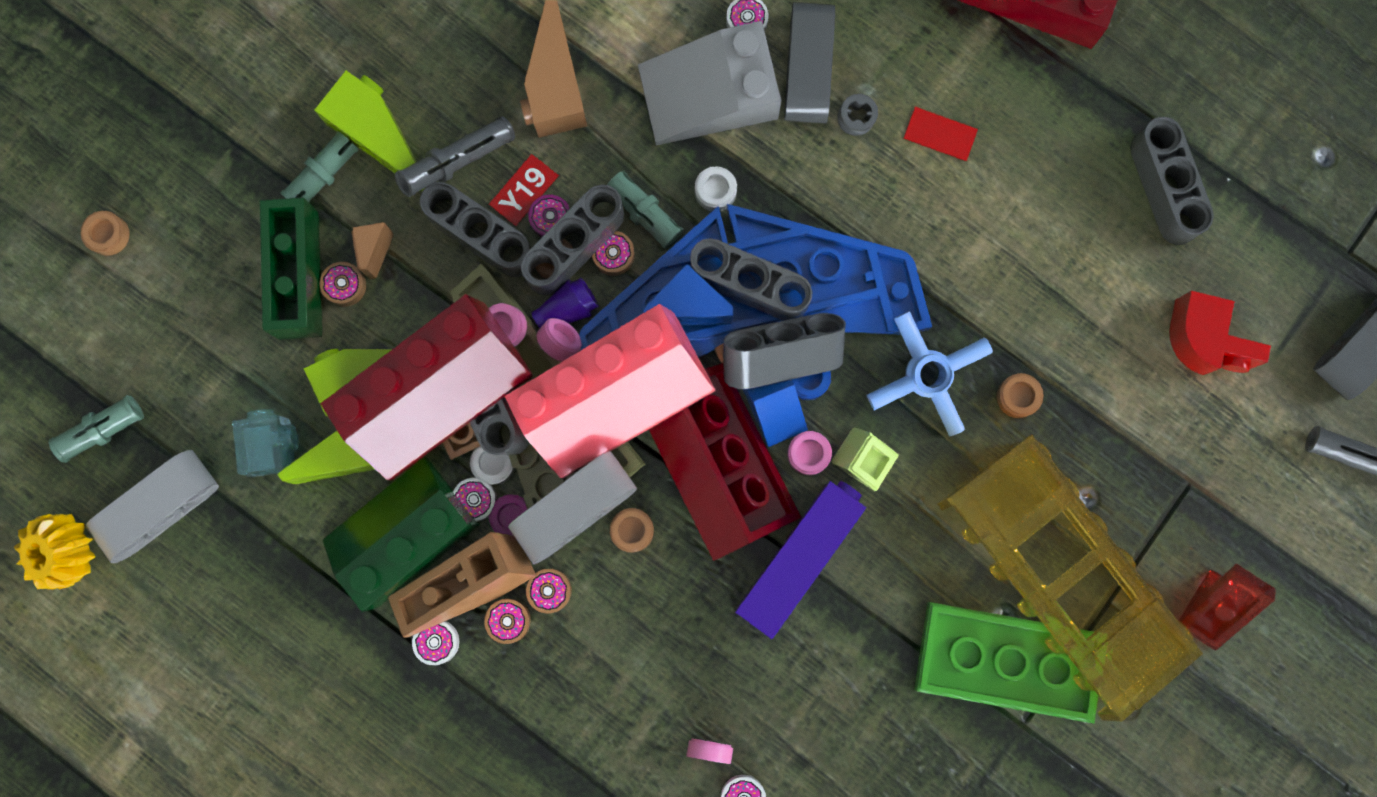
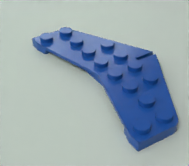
M727 204L726 209L735 243H730L729 245L795 272L808 280L813 294L809 307L803 316L818 313L838 315L844 319L846 323L845 332L901 335L894 318L910 311L919 332L932 328L917 268L913 258L907 252ZM719 206L583 326L579 333L582 343L580 351L643 314L644 307L686 264L690 266L691 251L698 242L703 239L712 238L728 244ZM705 255L700 258L698 265L704 271L712 272L719 269L722 262L714 255ZM745 272L738 278L741 286L746 289H756L762 284L761 278L754 272ZM785 289L779 293L781 302L786 306L795 307L802 303V297L796 290ZM720 294L733 306L732 324L681 326L698 358H701L723 344L725 336L730 332L784 320H780Z

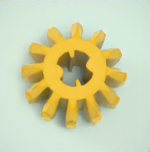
M46 514L36 517L35 520L28 521V525L25 528L18 530V537L21 542L16 544L14 549L20 555L17 565H22L25 570L24 580H33L37 590L45 588L50 590L58 588L60 590L73 586L74 583L81 581L84 575L91 573L89 561L96 556L89 549V543L93 539L87 538L84 534L85 523H76L72 514Z

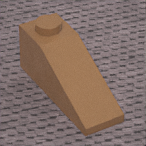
M545 0L524 82L528 98L520 100L526 126L534 124L539 138L587 127L557 0Z
M490 532L395 592L388 599L402 636L411 637L502 597L536 576L528 556L514 535Z

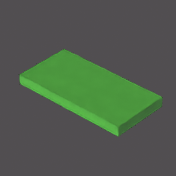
M928 602L914 690L1095 724L1106 634Z

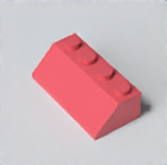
M658 304L507 394L505 398L524 437L554 472L564 479L600 455L616 449L716 390L675 313Z

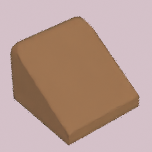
M383 222L354 227L352 231L357 268L369 279L377 278L393 238V231Z

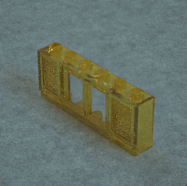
M1030 435L1010 446L939 501L937 505L942 511L952 506L956 509L968 525L962 530L964 538L972 545L981 542L996 561L989 567L992 575L999 581L1009 579L1023 597L1017 603L1019 610L1026 617L1038 616L1051 633L1045 639L1048 648L1055 654L1066 653L1079 670L1073 676L1075 683L1084 691H1095L1106 706L1097 713L1103 721H1123L1135 710L1140 709L1197 660L1203 652L1193 641L1190 631L1174 617L1164 604L1161 594L1153 586L1146 584L1135 570L1136 564L1133 558L1125 550L1118 548L1107 534L1108 529L1104 521L1097 514L1090 512L1081 501L1078 488L1070 479L1063 475L1052 461L1051 454L1047 448L1038 442L1033 435ZM1063 512L1092 551L1046 587L1017 550V547ZM1103 563L1132 601L1086 639L1057 602V599L1098 565Z

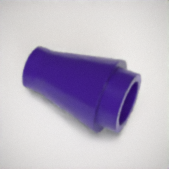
M580 277L573 282L568 279L550 298L531 313L536 324L541 328L550 318L561 319L570 324L592 316L591 311L599 307L586 282Z

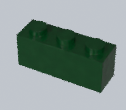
M305 198L260 200L263 331L279 340L322 337L319 212Z

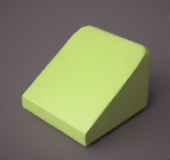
M853 428L832 459V464L870 489L877 491L899 455L872 433Z

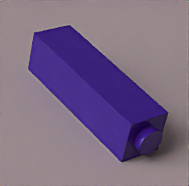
M831 481L825 484L734 612L770 639H773L867 507L858 502L862 495L843 481H840L838 485Z

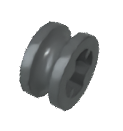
M853 94L842 103L837 115L838 124L849 135H863L875 124L878 117V107L869 96ZM852 107L856 111L862 108L866 110L867 114L863 119L868 122L863 123L860 119L854 122L851 121L849 115L852 110L848 108Z

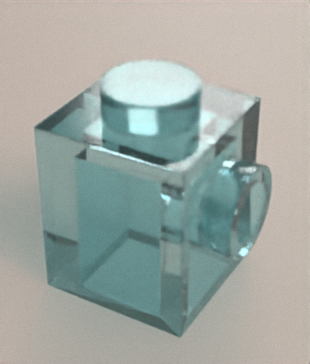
M263 409L247 412V419L232 421L238 474L250 477L277 474L295 461L294 451L298 449L299 441L297 430L293 424L290 425L289 419L275 415L272 409Z

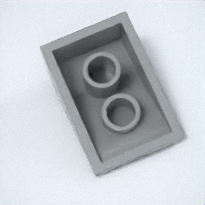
M762 21L718 30L638 64L656 146L773 121L779 117L781 97Z

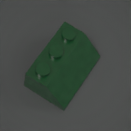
M423 457L323 539V544L335 578L361 612L380 607L388 600L389 596L402 589L480 524L474 520L429 459Z

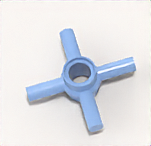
M910 311L895 317V323L912 358L907 364L904 377L867 394L870 405L876 410L911 392H915L920 396L932 399L949 436L961 433L965 430V427L947 390L954 380V371L993 353L990 343L984 337L945 356L938 351L927 349ZM933 362L938 368V378L935 383L926 386L921 380L920 372L926 363Z

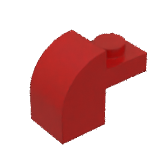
M1190 291L1175 300L1169 329L1170 342L1178 359L1187 368L1198 374L1206 375L1221 369V367L1232 372L1247 373L1254 367L1268 363L1271 345L1228 335L1235 301L1196 291Z

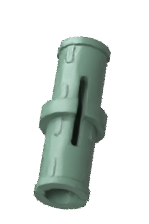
M338 131L314 159L309 157L304 162L306 167L280 194L286 199L305 198L309 202L325 184L330 186L335 181L333 176L359 149L353 143L348 142L349 139Z
M625 171L619 172L608 182L607 185L616 189L620 194L623 207L631 214L629 219L635 225L641 224L664 249L669 248L679 239L684 229L681 226L679 227L658 206L659 200L654 195L648 196Z
M126 395L122 400L97 414L90 412L82 416L81 423L56 437L50 438L48 441L49 447L59 461L67 463L71 458L96 444L103 446L109 443L112 435L144 419L143 411L132 396Z

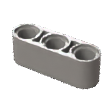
M187 450L166 461L87 522L85 528L111 563H118L138 552L215 493L219 485L194 451Z
M609 451L595 458L509 524L508 528L533 564H537L554 554L625 501L637 490V487L614 454Z

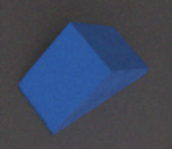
M688 264L643 309V313L661 304L675 313L681 325L732 324L733 306Z
M792 380L743 389L768 448L808 431Z

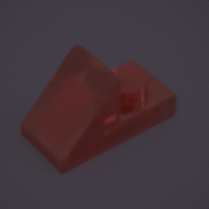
M1237 563L1223 576L1211 570L1206 574L1178 620V627L1216 651L1275 601L1276 589Z

